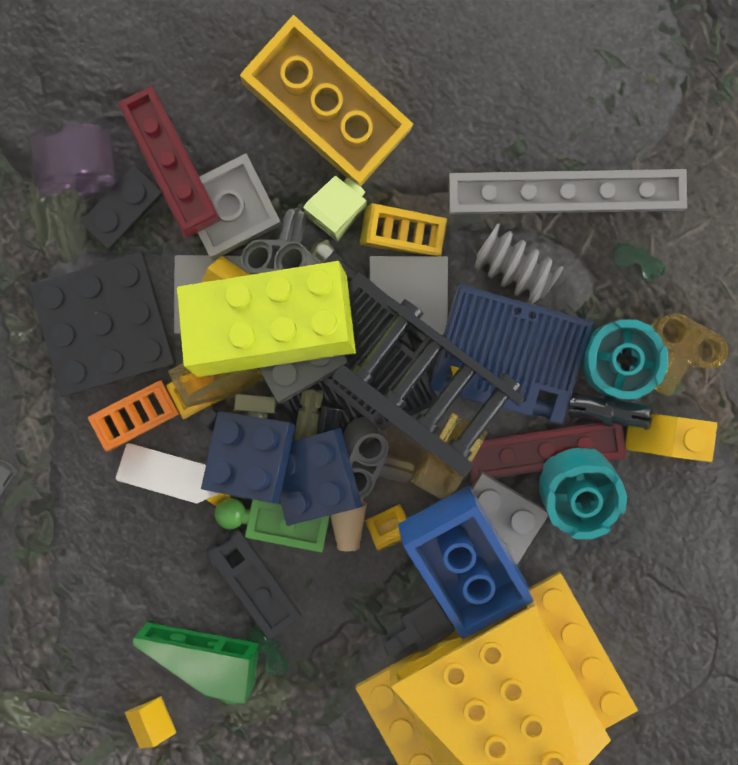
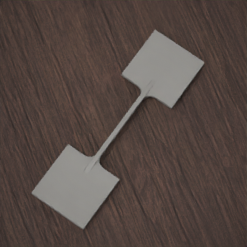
M175 255V334H181L177 287L201 283L207 268L217 260H212L209 255ZM223 256L246 271L241 265V256ZM370 256V281L401 304L406 299L424 313L420 319L439 334L444 335L448 321V256Z

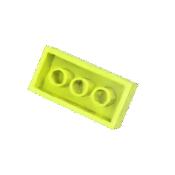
M339 261L177 287L184 367L197 377L356 353L347 275Z

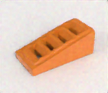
M160 380L88 416V419L104 450L107 452L180 415L165 384ZM153 393L164 411L159 416L148 398ZM138 401L141 402L150 420L146 423L143 422L134 405ZM123 409H126L135 426L130 431L119 412ZM110 416L120 434L116 438H114L105 421Z

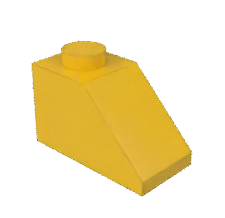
M650 414L649 417H652V422L649 430L626 426L624 440L626 450L712 462L718 422Z

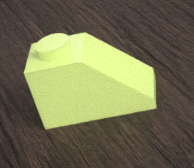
M334 176L308 200L303 208L309 220L338 242L366 208L367 202L362 197L365 191L348 177L343 182L337 176Z

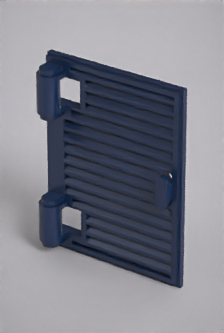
M459 284L443 337L498 378L503 372L522 386L518 392L525 397L522 403L517 406L508 399L502 408L530 416L534 414L546 417L550 421L563 424L594 322ZM442 350L436 358L428 388L442 392L453 377L447 375L449 367L460 368L462 364ZM475 374L459 396L485 403L495 389ZM543 390L556 394L554 402L550 403L537 399L539 391Z

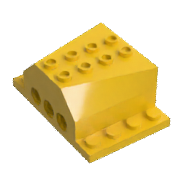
M559 571L529 588L534 601L463 640L455 629L453 633L423 652L419 649L356 685L359 696L398 765H589L611 741L605 729L638 711Z

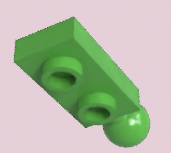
M226 498L220 501L215 508V519L221 527L235 529L242 524L247 525L245 538L323 552L330 515L287 526L280 502L278 505L252 500L251 509H246L238 499Z

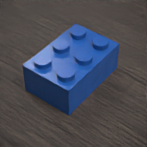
M469 485L398 524L403 547L462 640L534 601L523 574Z

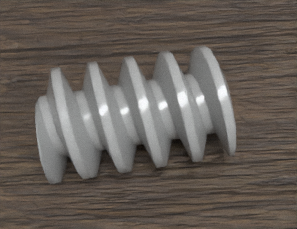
M498 223L477 253L475 269L479 270L486 264H490L488 277L492 279L500 272L503 273L501 286L504 288L515 281V296H519L528 290L530 293L527 303L533 304L537 300L543 299L560 276L564 267L560 266L551 273L552 259L550 257L538 264L539 250L533 249L525 255L526 241L520 240L511 246L513 233L508 231L501 237H498L500 225Z

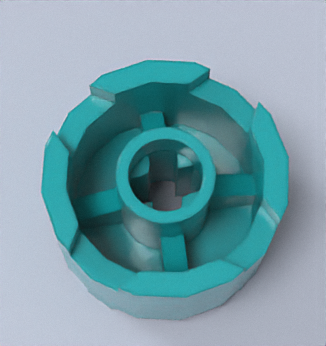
M618 320L597 328L590 335L581 363V369L589 386L593 387L599 394L616 399H638L650 393L663 381L668 369V349L664 346L661 337L654 331L655 329L651 325L638 320ZM622 350H625V357L631 358L630 366H624L622 370L621 364L616 361L618 354H622Z
M571 448L558 453L556 456L549 457L543 464V471L539 479L541 499L552 524L561 531L569 533L572 538L594 539L605 535L611 531L610 526L617 521L620 513L624 515L627 494L623 482L612 464L596 449Z

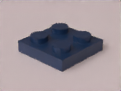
M218 411L201 489L279 505L296 425L289 422Z
M341 428L292 442L280 496V503L287 526L362 507Z

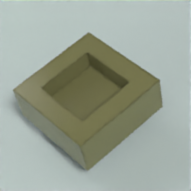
M236 394L234 410L244 411L246 416L267 419L268 413H277L278 402L275 397Z

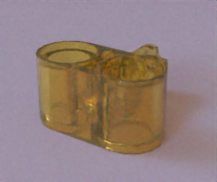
M678 313L664 315L657 318L651 324L655 329L654 331L661 337L664 346L668 349L667 372L661 384L654 388V390L663 395H673L688 366L697 369L716 368L727 359L729 352L725 339L684 315ZM668 321L676 324L679 329L678 339L674 343L668 342L663 335V327ZM704 340L708 341L713 347V356L707 362L703 361L698 355L699 344Z

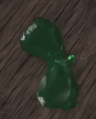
M616 243L614 261L617 266L625 267L639 263L642 267L644 279L649 282L658 279L660 275H664L666 266L663 265L660 259L647 254L645 248L637 249L628 243Z
M259 625L250 630L246 641L259 643L258 652H262L266 656L265 672L273 677L285 675L290 670L287 660L278 650L281 647V642L275 641L273 643L271 639L269 640Z

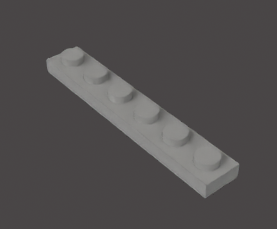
M686 169L449 173V215L684 211L687 209Z

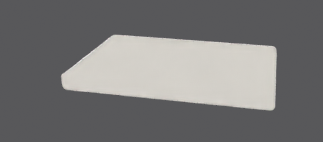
M130 443L126 445L116 475L117 481L196 504L219 494L201 489L205 464Z

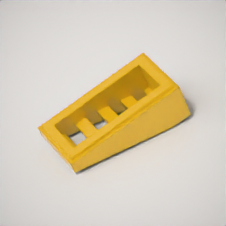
M372 203L364 211L360 245L426 256H441L447 218ZM378 217L384 218L381 237L376 236ZM394 220H399L397 240L391 239ZM410 222L415 223L412 243L407 242ZM425 224L431 225L428 246L422 245Z

